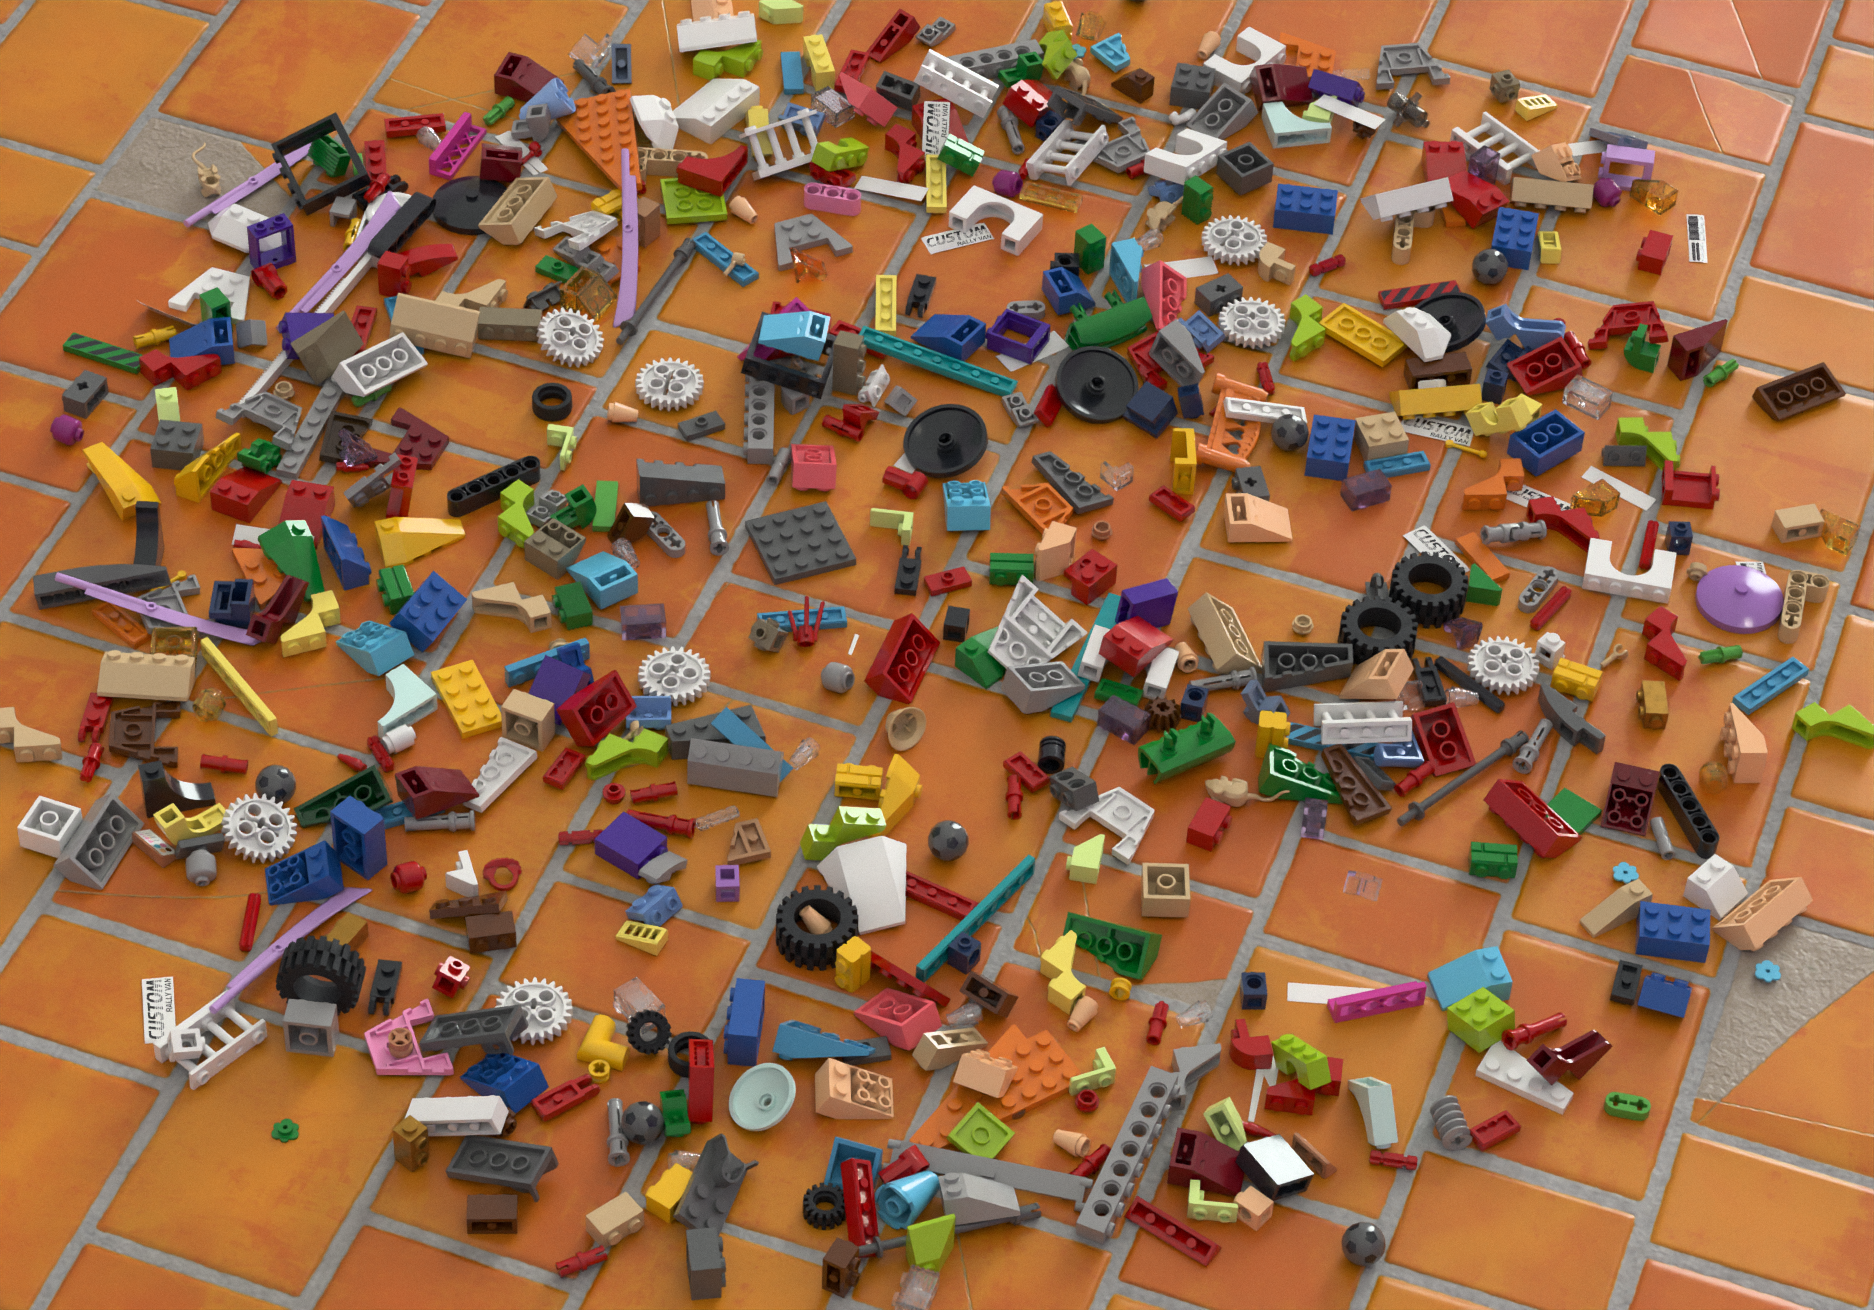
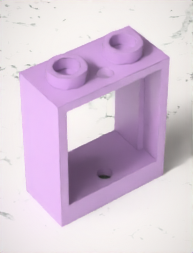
M1607 144L1606 152H1602L1601 164L1604 165L1599 167L1598 179L1611 178L1621 190L1648 194L1655 151ZM1610 161L1644 166L1642 178L1608 173Z

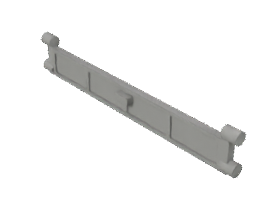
M889 1139L887 1148L893 1149L890 1163L884 1162L882 1168L883 1170L899 1159L898 1157L903 1151L916 1145L930 1164V1167L927 1169L928 1171L942 1175L951 1172L966 1173L1014 1186L1016 1190L1076 1201L1074 1211L1079 1212L1082 1211L1085 1205L1083 1202L1085 1188L1092 1189L1093 1179L896 1139Z

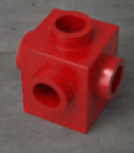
M449 956L445 963L440 962L436 968L434 975L437 977L432 988L453 999L460 988L464 990L470 980L467 974L471 966Z

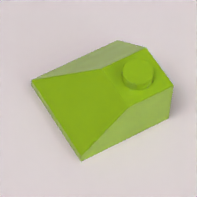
M954 1213L907 1226L905 1256L915 1279L933 1276L939 1273L954 1247L956 1221Z

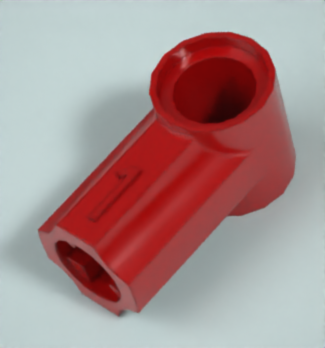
M267 263L251 270V276L257 287L262 286L272 298L282 299L288 292L287 286L279 278L277 270L272 263Z
M888 466L883 475L882 483L902 490L907 498L914 500L926 488L928 479L923 473L918 471L910 474Z
M913 1145L899 1155V1159L878 1172V1175L882 1182L886 1184L926 1171L930 1164L919 1148Z

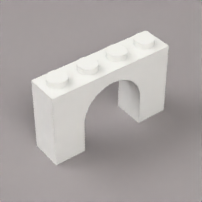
M1248 27L1237 36L1236 51L1251 58L1255 63L1237 65L1214 54L1203 63V66L1216 68L1215 86L1220 87L1225 82L1244 95L1252 88L1250 73L1254 66L1272 63L1283 64L1286 60V45Z
M1185 129L1176 135L1175 153L1177 154L1159 148H1154L1145 154L1144 172L1184 185L1185 181L1195 175L1199 177L1217 165L1218 155L1228 151L1227 141L1194 130Z
M975 185L949 211V227L963 233H967L974 224L984 218L997 217L1008 221L1010 225L1001 235V249L1016 256L1021 254L1039 234L1043 226L1042 213Z
M1596 538L1590 539L1582 589L1668 604L1676 560L1675 552L1655 549L1652 566L1648 572L1642 575H1627L1616 570L1610 562L1612 541Z
M1098 625L1094 626L1080 664L1078 676L1099 683L1103 669L1109 660L1098 653L1103 636L1110 629ZM1165 648L1144 668L1147 678L1143 688V697L1155 700L1158 696L1164 699L1179 651Z

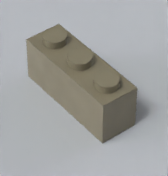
M480 307L478 339L538 342L539 337L536 334L539 323L542 320V310Z
M840 330L833 346L832 390L856 396L859 389L863 388L866 379L863 376L866 367V361L863 358L867 346L864 345V336Z

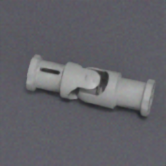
M1538 520L1536 523H1527L1525 521L1499 524L1496 527L1484 525L1481 528L1480 537L1485 545L1497 541L1507 543L1518 540L1527 541L1529 538L1537 537L1538 539H1544L1547 534V527L1543 520Z

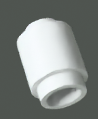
M404 724L385 733V736L381 738V743L389 754H396L414 745L416 734L411 726L407 727Z

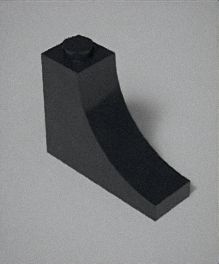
M137 501L135 507L136 548L133 564L161 566L164 540L159 502Z
M161 760L138 765L147 818L154 817L153 814L172 803L175 804L180 812L216 805L211 782L187 783L177 780L166 772Z

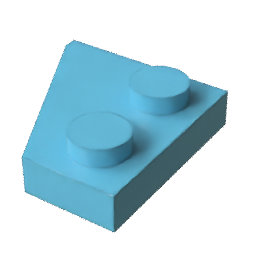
M1120 33L1090 47V53L1114 72L1130 65V57L1126 52L1125 44H1122Z

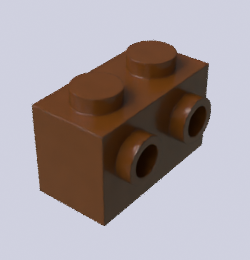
M836 1238L823 1258L822 1289L844 1298L850 1288L858 1284L860 1279L858 1268L861 1263L858 1246L850 1241Z

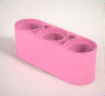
M811 182L804 186V206L812 210L855 216L861 212V193L856 189Z

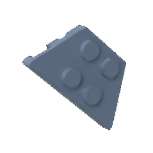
M1590 128L1589 136L1601 139L1602 144L1647 149L1648 142L1639 138Z

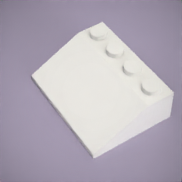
M712 79L673 110L679 129L711 145L740 122L751 106L760 105V87L745 79Z

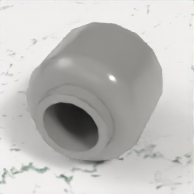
M830 662L822 670L821 679L824 688L827 690L845 693L852 688L855 675L848 665Z
M196 850L186 858V877L190 882L195 883L197 886H206L216 878V858L209 851Z

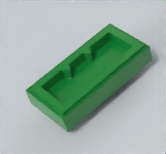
M545 255L535 266V272L554 280L562 281V283L569 286L581 275L580 268Z
M1102 678L1094 693V698L1136 711L1143 698L1144 690Z

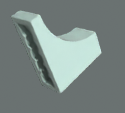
M1282 101L1263 103L1261 119L1273 149L1330 143L1332 132L1330 122L1319 123L1299 118L1292 114Z
M404 664L386 674V689L393 697L394 703L389 712L377 721L378 736L382 738L385 736V733L404 724L409 727L438 709L437 694Z
M1373 1077L1348 1080V1088L1357 1099L1363 1115L1368 1143L1376 1146L1377 1149L1389 1148L1391 1143H1397L1398 1136L1391 1084Z

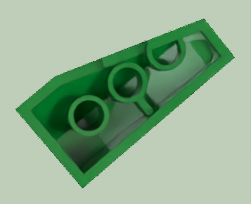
M285 520L258 536V542L264 555L268 560L273 559L278 565L277 570L280 573L292 575L309 582L303 599L305 602H311V595L325 592L313 537L305 520Z
M999 626L970 637L957 646L955 651V667L986 690L1002 679L1006 670L1002 664L988 653V649Z
M1269 743L1258 776V792L1273 797L1281 791L1289 790V793H1284L1277 799L1343 804L1329 773L1323 774L1314 768L1315 764L1309 761L1306 764L1295 758L1296 753Z
M1068 912L1063 932L1065 936L1072 930L1077 935L1076 944L1092 953L1098 960L1112 967L1118 974L1139 980L1144 978L1157 959L1162 939L1161 934Z

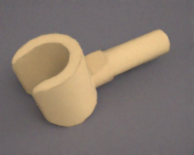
M733 253L730 265L723 272L725 277L728 276L736 265L744 266L746 261L744 258L745 254Z
M1617 644L1614 646V652L1601 662L1600 665L1604 668L1617 658L1625 659L1628 656V651L1624 650L1619 654L1618 651L1623 646L1622 644Z
M633 721L630 724L631 732L623 739L629 741L635 738V736L640 735L644 728L643 726L639 728V721Z

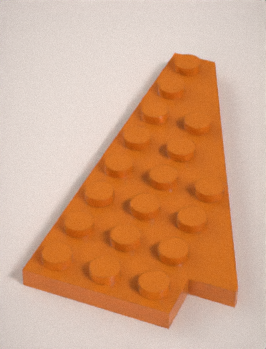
M630 88L575 100L576 111L574 113L556 118L558 126L621 192V150L624 148L629 149L630 175L636 176L637 190L642 189L634 110L630 101L632 96Z
M1013 1024L988 1051L990 1053L989 1057L1009 1059L1012 1061L1013 1066L1018 1067L1004 1096L996 1098L959 1084L909 1139V1142L949 1150L955 1146L946 1139L947 1136L977 1102L1001 1122L1005 1123L1068 1093L1070 1078L1082 1073L1048 1030L1026 1039L1018 1027Z

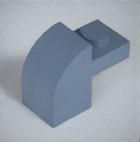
M1257 679L1250 680L1241 692V696L1247 705L1243 713L1253 723L1258 724L1259 715L1262 710L1272 711V713L1283 712L1287 714V717L1290 714L1282 696L1267 697Z

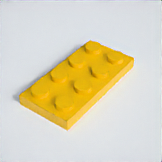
M1345 303L1341 304L1319 322L1325 328L1326 334L1381 367H1384L1408 347L1394 332Z
M473 659L431 672V679L462 739L502 727L501 712Z

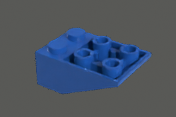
M934 314L911 335V339L936 352L965 361L985 343L986 323L970 315Z
M231 317L208 319L169 338L170 357L180 358L217 354L221 359V365L235 364Z
M325 840L265 868L270 905L322 900L344 890L340 856Z
M487 1053L485 1058L469 1067L467 1072L460 1076L463 1082L481 1096H500L505 1106L515 1113L549 1088L538 1063L514 1055L510 1056L507 1053Z

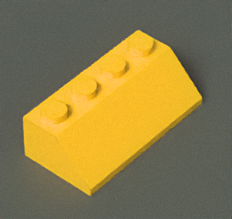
M1481 384L1389 392L1394 411L1397 416H1403V420L1415 419L1417 414H1423V418L1436 417L1435 413L1443 412V416H1454L1456 411H1463L1465 415L1474 406L1482 403Z

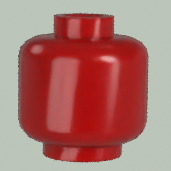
M410 861L396 865L390 874V879L395 890L406 894L422 889L424 880L427 879V873L423 866L420 867L416 861Z

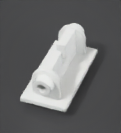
M881 364L878 370L870 373L865 383L866 386H863L861 391H859L858 399L860 402L870 401L873 407L876 406L890 382L889 374L886 372L883 364Z

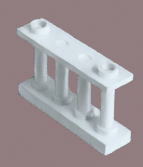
M929 49L914 80L915 83L982 118L986 115L992 103V98L999 87L998 84Z
M806 108L797 111V116L757 129L755 125L744 129L745 133L740 134L739 138L749 136L758 163V171L752 173L754 181L807 164L812 160L818 142L809 116L816 114V109L809 111ZM802 119L811 146L810 154L804 155V152H801L792 125L793 121ZM781 125L785 127L794 153L792 155L793 159L789 161L786 160V157H783L774 130L775 127ZM763 131H767L776 158V165L771 167L765 162L756 135Z
M1486 111L1482 114L1481 125L1466 133L1459 127L1452 129L1450 141L1463 142L1465 156L1504 186L1510 183L1512 170L1527 162L1534 168H1537L1531 155L1539 152V150ZM1483 132L1492 136L1481 143L1474 139V137ZM1497 142L1506 146L1495 153L1487 149ZM1512 152L1519 156V158L1510 163H1506L1501 159Z
M1064 119L1026 162L1029 178L1037 180L1044 171L1065 174L1067 185L1071 186L1109 142L1105 125H1101L1094 134L1074 131L1071 120ZM1072 139L1087 141L1085 145L1070 143ZM1063 150H1070L1078 153L1076 155H1068L1061 152ZM1053 161L1068 162L1066 167L1052 165L1051 163Z
M1403 701L1314 704L1313 725L1321 726L1322 745L1412 741L1411 717H1403Z
M228 990L172 1029L199 1028L200 1035L210 1031L226 1044L217 1052L205 1044V1051H202V1054L208 1059L198 1066L190 1059L176 1060L189 1071L190 1088L192 1090L207 1083L211 1077L253 1046L260 1044L267 1037L266 1021L261 1019L254 1025L249 1023L235 1011L234 998L216 1014L210 1012L209 1007ZM228 1017L245 1032L234 1039L217 1023ZM170 1031L153 1043L155 1058L161 1063L169 1059L167 1038Z

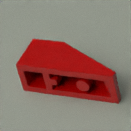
M899 8L866 53H870V58L881 64L907 45L921 27L914 16Z

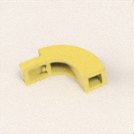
M172 803L153 814L161 831L177 846L180 840L212 835L221 830L225 808L218 803L197 816L185 818L175 804Z

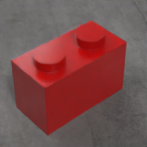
M1650 230L1648 236L1643 237L1642 249H1639L1637 252L1638 270L1661 275L1671 250L1673 235Z
M385 251L377 262L379 294L387 297L397 296L398 293L408 294L412 287V282L410 281L411 267L409 266L408 257Z
M1102 554L1072 576L1071 595L1084 604L1089 605L1116 583L1117 564Z
M1205 797L1188 826L1186 843L1212 852L1214 846L1221 843L1224 829H1229L1233 817L1230 816L1231 806Z

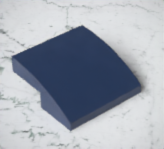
M1507 339L1486 367L1509 373L1508 379L1516 381L1508 369L1507 363L1533 351V349L1527 346L1523 350Z

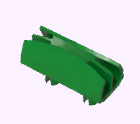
M1113 290L1112 294L1107 292L1104 298L1112 308L1092 316H1087L1081 303H1078L1077 307L1072 305L1069 311L1077 321L1069 324L1065 335L1066 343L1072 351L1087 346L1109 348L1142 334L1148 330L1145 324L1152 318L1150 308L1144 296L1127 303H1122L1116 290Z
M1207 713L1206 718L1202 715L1201 721L1195 725H1190L1188 728L1178 731L1170 728L1169 733L1164 731V737H1161L1160 740L1138 747L1140 769L1148 768L1147 775L1158 774L1157 778L1153 781L1155 785L1231 752L1236 741L1231 732L1214 714Z

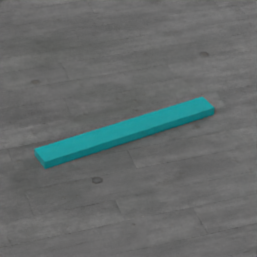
M863 326L858 334L864 336V345L869 349L1002 397L1013 394L1018 384V381L867 326Z
M1108 593L1071 669L1085 685V689L1054 705L1050 717L1072 723L1092 681L1078 676V672L1095 625L1112 629L1117 624L1115 618L1121 596Z
M1028 854L916 965L917 979L925 983L948 960V946L961 932L972 936L1034 874V857Z

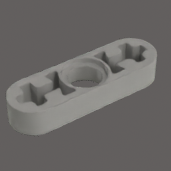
M651 511L655 518L647 534L668 556L672 558L682 557L685 554V540L657 512ZM661 532H666L669 535L666 537H661L658 534Z
M1547 566L1537 573L1519 596V610L1524 613H1533L1538 609L1558 583L1559 572L1557 569ZM1533 588H1542L1544 591L1536 592Z

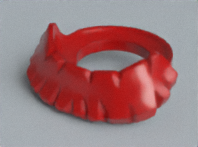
M508 857L493 859L485 864L483 878L487 879L495 890L509 891L517 885L519 875L522 873L520 863ZM507 868L512 873L513 880L507 885L498 884L494 879L497 869Z

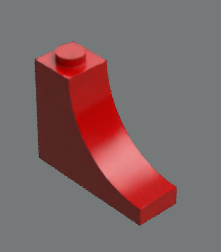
M740 145L735 151L717 158L701 159L686 156L676 169L678 183L722 197L748 163V147Z
M689 1039L688 1118L690 1122L695 1124H705L713 1122V1040Z

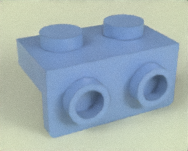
M788 102L784 114L779 115L778 120L782 121L797 116V111L806 109V107ZM819 111L809 116L816 137L826 117L825 113ZM802 119L793 121L794 130L807 136Z
M1158 180L1154 182L1155 185L1148 187L1149 195L1159 197L1160 202L1166 201L1171 204L1181 198L1184 191V185L1169 180Z
M1200 310L1186 322L1182 318L1178 319L1191 333L1195 347L1199 348V350L1202 348L1206 353H1209L1226 338L1224 333Z
M631 696L637 707L626 716V728H630V724L633 721H639V728L643 726V728H654L657 730H663L665 725L671 724V696Z
M658 884L650 887L648 892L635 900L632 906L625 912L628 919L644 921L645 924L660 927L680 910L683 905L674 887Z

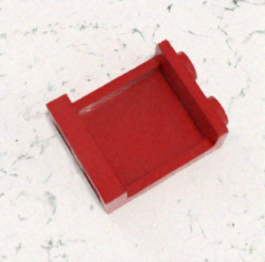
M397 454L402 464L393 470L385 519L408 517L418 458Z
M1664 461L1661 475L1662 505L1713 510L1714 503L1719 501L1720 489L1716 488L1719 484V474H1716V466L1711 465L1709 473L1673 470V461Z

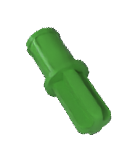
M506 96L499 104L493 105L492 110L483 117L485 124L489 126L494 124L499 118H504L506 113L515 106L514 100Z
M1731 359L1723 365H1717L1712 372L1703 377L1704 384L1707 387H1712L1719 381L1726 380L1730 373L1738 369L1739 364L1735 359Z
M389 384L365 397L354 395L351 401L355 407H360L371 400L376 401L379 396L390 392L392 387Z
M1740 645L1724 648L1718 646L1716 649L1700 652L1698 658L1701 664L1724 663L1726 660L1742 658L1743 652Z

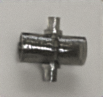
M1395 92L1390 96L1387 106L1397 113V118L1393 122L1395 126L1399 128L1406 121L1417 128L1420 126L1427 128L1430 121L1427 120L1428 113L1418 106V101L1422 97L1421 94L1415 92L1412 98H1407L1400 92Z

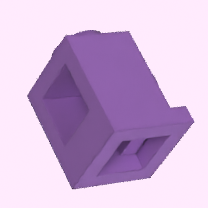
M716 865V902L739 901V865Z

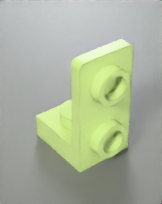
M548 424L547 445L562 447L560 470L565 471L567 463H571V450L575 449L577 444V437L574 436V427Z
M871 508L870 526L898 529V536H901V545L910 546L914 512Z
M1105 1047L1095 1051V1060L1092 1062L1094 1071L1070 1078L1069 1093L1071 1096L1079 1094L1084 1089L1093 1090L1115 1083L1116 1067Z
M1190 1179L1187 1218L1214 1220L1224 1223L1236 1222L1238 1204L1204 1201V1191L1200 1190V1180Z

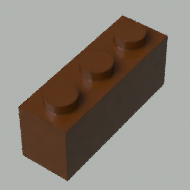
M1466 352L1445 354L1442 359L1424 362L1421 358L1406 359L1403 375L1410 390L1418 389L1419 381L1434 379L1446 380V387L1470 384L1472 367Z

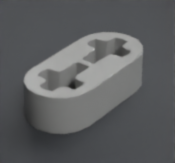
M1013 301L1007 305V309L1014 312L1017 311V313L1036 320H1041L1045 316V305L1041 301Z

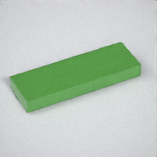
M597 481L595 495L597 511L593 519V531H610L616 518L618 481Z

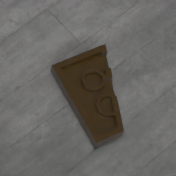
M331 411L319 461L334 464L336 462H343L372 426L373 419Z

